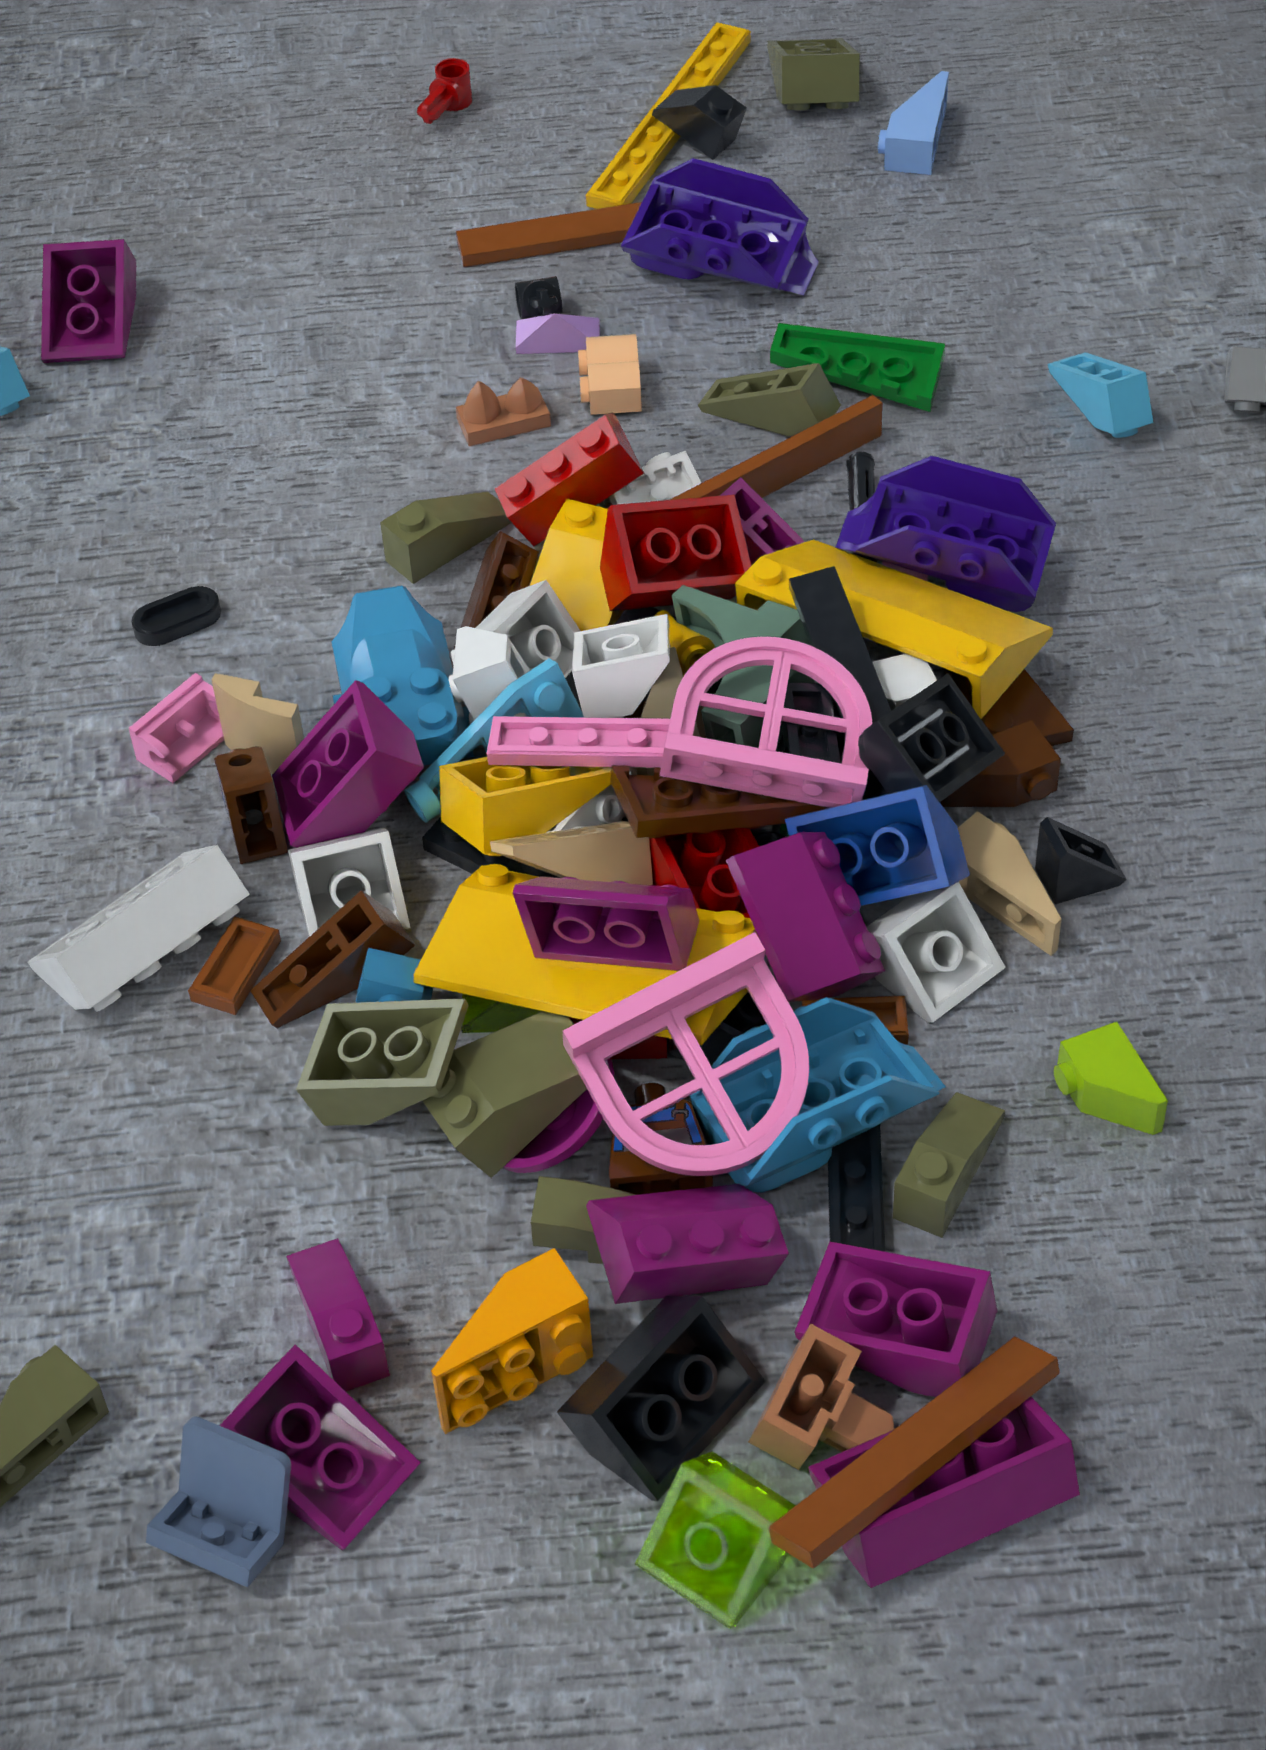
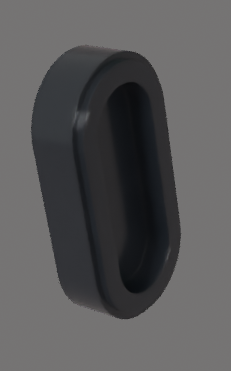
M194 586L140 607L132 616V627L136 639L147 646H160L213 625L221 615L218 595L208 587Z

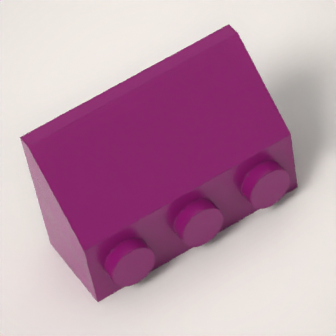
M355 680L272 774L290 846L298 848L365 832L424 768L413 732L363 682Z
M800 832L734 855L726 860L759 940L766 950L765 954L780 989L788 1002L837 997L885 972L880 960L881 949L879 943L866 928L859 912L861 907L859 897L855 890L847 884L839 866L840 855L838 849L827 838L825 832Z
M540 876L515 884L512 892L535 958L677 971L687 966L699 925V918L690 888H679L673 885L629 884L623 881L579 880L574 877L553 878Z
M740 1184L589 1200L586 1205L615 1304L660 1299L666 1295L684 1296L768 1285L789 1255L773 1205Z

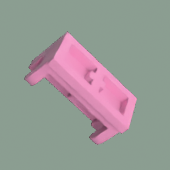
M194 673L129 727L136 760L174 783L224 741L213 686L205 682L202 676Z

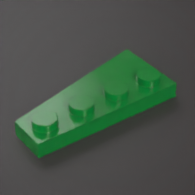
M778 323L770 349V363L791 368L819 363L830 382L931 412L945 357V343Z

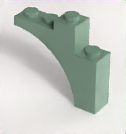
M682 585L672 594L677 622L709 638L715 648L725 643L750 637H779L810 645L799 613L794 608L768 600L758 610L685 585ZM751 666L733 671L722 678L715 695L766 704L773 666ZM790 669L788 683H814V679ZM704 707L701 710L706 738L750 747H759L763 717Z

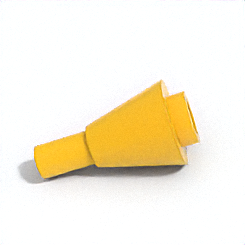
M661 610L655 616L668 615L670 648H676L684 676L698 659L713 650L715 646L709 638L678 623L668 611Z

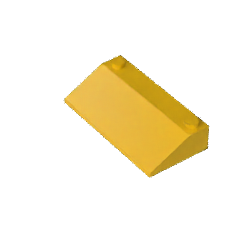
M814 539L761 556L735 583L737 604L758 610L766 601L770 600L797 610L789 590V579L835 566L862 637L968 677L972 685V707L980 719L984 717L1053 635V628Z
M489 864L479 867L459 885L414 972V983L584 1020L678 971L535 958L512 892L515 884L537 878L538 876L508 871L507 867L499 864ZM696 908L699 925L687 966L754 932L756 933L751 919L745 918L736 911L714 912ZM747 988L685 1019L699 1045H703L748 992ZM667 1029L655 1034V1036L672 1039Z

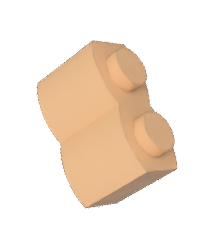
M637 335L586 337V349L578 350L579 375H588L580 377L581 403L590 402L591 415L608 414L611 412H642Z

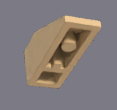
M977 811L958 827L970 876L959 881L967 898L1052 956L1058 950L1061 927L1059 913L1017 838L1005 826L993 822Z
M627 821L490 841L491 852L560 878L574 877L579 880L623 881L629 884L653 885L650 840L648 837L636 838L630 823Z

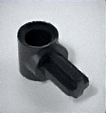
M556 276L515 283L516 302L521 320L555 313L562 314V298Z

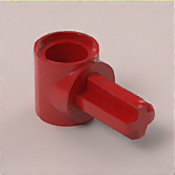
M449 58L440 61L435 66L436 78L429 86L430 94L417 107V114L423 118L424 123L431 124L445 110L460 111L471 105L470 69L466 61L458 58Z

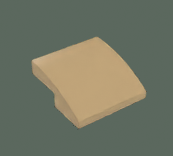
M215 673L211 681L225 745L231 750L255 746L262 747L269 771L273 774L304 739L298 704L263 698L259 681Z

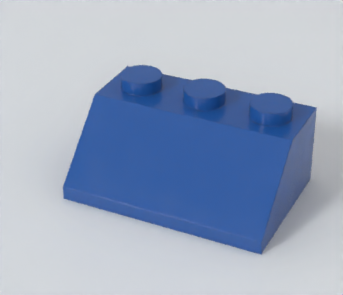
M927 785L785 819L789 836L800 832H825L827 838L838 849L840 855L839 866L847 884L857 893L861 906L950 887L970 876L958 827Z

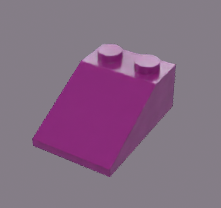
M124 239L43 244L41 361L43 363L125 358L136 301V259Z
M829 1241L794 1333L796 1339L800 1340L811 1323L861 1350L855 1364L856 1367L912 1393L937 1397L980 1364L997 1314L991 1273L986 1270Z
M296 1344L282 1356L219 1424V1426L279 1450L289 1457L291 1473L287 1509L342 1551L421 1463Z

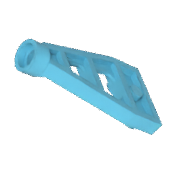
M549 658L510 683L419 777L420 780L404 790L412 808L425 823L441 813L439 766L459 762L479 745H483L487 753L493 716L513 717L518 713H525L526 717H583V713L557 662ZM435 786L438 789L437 795H435L432 791L435 788Z

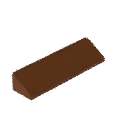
M500 531L485 551L460 628L465 626L476 628L510 593L528 587L539 551Z

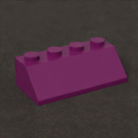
M1029 1397L842 1546L843 1551L868 1586L873 1588L1080 1495L1072 1441L1032 1397ZM890 1432L809 1466L810 1476L816 1490Z

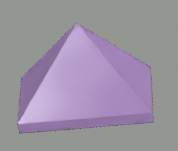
M556 313L517 320L516 354L570 353L585 350L586 337L600 336V320L595 317Z

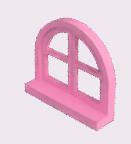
M750 637L725 643L698 659L686 672L677 688L664 745L660 776L829 808L861 801L865 792L869 769L860 758L858 740L861 733L872 725V715L868 700L857 680L842 664L825 652L808 644L779 637ZM751 666H773L766 704L706 693L715 682L733 671ZM790 669L803 673L822 685L837 702L843 718L784 708ZM699 706L763 717L759 747L693 736ZM781 721L845 733L842 763L777 752L776 748Z
M755 932L563 1030V1045L612 1133L632 1153L655 1167L673 1173L692 1176H712L741 1169L760 1159L790 1120L799 1115L809 1079L807 1043L794 1011L764 961L766 950ZM747 988L774 1038L713 1069L685 1019ZM667 1029L695 1079L633 1111L605 1060ZM779 1050L781 1079L777 1095L765 1116L747 1131L719 1080ZM701 1090L729 1141L713 1145L679 1143L656 1133L644 1124L642 1120Z

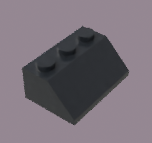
M666 1295L561 1406L557 1413L589 1455L650 1500L659 1501L766 1381L703 1296Z

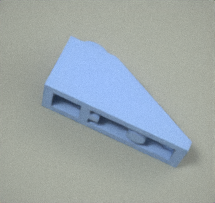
M939 72L891 113L887 130H880L878 141V154H885L884 171L931 175L947 107L949 72Z

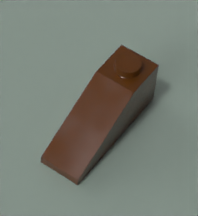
M1032 720L995 733L993 737L1005 754L942 800L941 805L943 807H1016L1032 800L1043 799L1050 793L1057 791L1061 758Z
M361 890L255 985L250 992L271 1025L279 1028L358 989L368 948L404 956L415 944L394 913Z

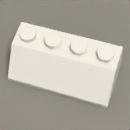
M218 845L187 851L28 961V964L38 976L75 1010L93 1007L97 1012L119 999L122 994L118 988L133 978L138 983L157 972L162 967L158 960L173 950L175 954H179L196 944L201 939L198 931L212 922L214 926H219L234 917L240 911L236 904L250 894Z

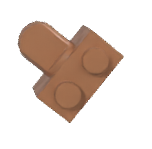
M810 1323L796 1345L748 1443L799 1470L815 1448L818 1440L840 1452H844L894 1430L893 1417L886 1410L852 1392L855 1384L848 1381V1378L859 1358L861 1350Z

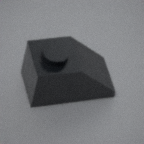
M717 85L676 90L653 110L652 116L714 160L735 141L747 107Z

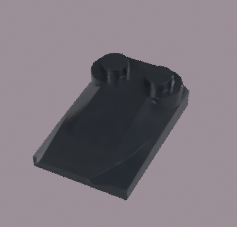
M948 673L866 728L858 740L859 755L862 762L874 773L888 794L927 785L939 802L1005 754Z

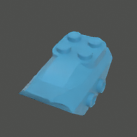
M403 585L356 593L352 598L349 612L341 630L332 640L341 694L332 695L333 702L335 704L355 680L363 682L413 732L423 766L433 764L470 725V712L467 706L462 707L461 702H457L449 685V675L453 674V667L442 622L431 616ZM473 750L464 758L474 757Z
M825 997L807 1006L799 1007L794 1010V1013L802 1027L809 1053V1079L799 1115L790 1120L760 1159L741 1169L728 1173L736 1184H740L752 1192L762 1193L773 1190L826 1164L832 1155V1147L939 1095L938 1091L946 1086L913 1046L897 1041L874 1012L829 997ZM767 1023L760 1027L751 1028L744 1034L733 1038L711 1067L715 1069L774 1038ZM779 1050L719 1080L747 1131L765 1116L777 1095L781 1079ZM700 1090L690 1095L695 1115L708 1144L713 1145L729 1141L702 1091Z

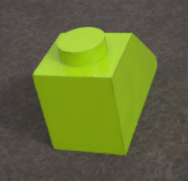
M1117 1021L1060 1041L1058 1062L1053 1069L1055 1081L1064 1095L1070 1094L1080 1112L1151 1135L1163 1131L1168 1100Z

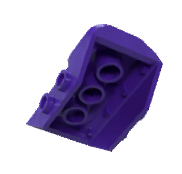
M695 158L654 177L621 244L623 252L629 253L633 263L644 269L688 280L698 278L706 273L805 296L819 262L813 254L806 236L809 218L772 179Z
M929 456L881 476L875 494L859 507L848 511L835 548L946 580V586L949 590L1006 611L1020 612L1027 610L1034 604L1056 522L1020 478L936 456Z

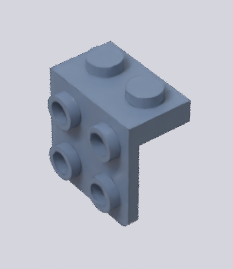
M191 1417L183 1426L178 1492L147 1525L146 1543L245 1587H249L284 1545L291 1473L289 1457L279 1450L203 1418Z

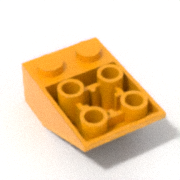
M555 1248L504 1273L431 1370L440 1424L445 1434L458 1427H469L478 1423L486 1416L487 1412L510 1400L519 1401L534 1392L538 1385L559 1374L568 1375L577 1371L588 1359L593 1357L588 1297Z

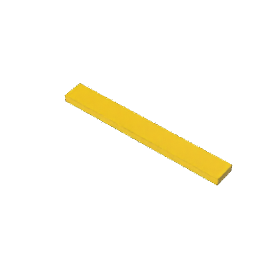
M718 22L712 27L587 192L586 206L600 209L631 204L681 137L652 116L653 110L676 90L713 85L719 86L750 44V30Z

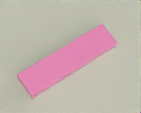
M493 716L486 753L489 765L611 767L616 765L661 768L670 719Z

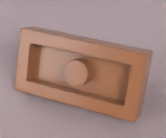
M521 377L512 385L508 394L496 396L491 388L478 381L469 392L465 404L456 406L457 421L468 446L551 426L550 412L538 387Z

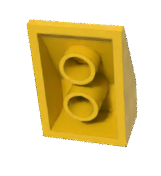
M566 499L549 528L530 586L547 580L580 631L614 625L624 610L609 611L600 571L608 509Z
M487 757L439 766L441 821L483 854L502 856L491 852L490 841L546 833L611 785V767L489 765Z

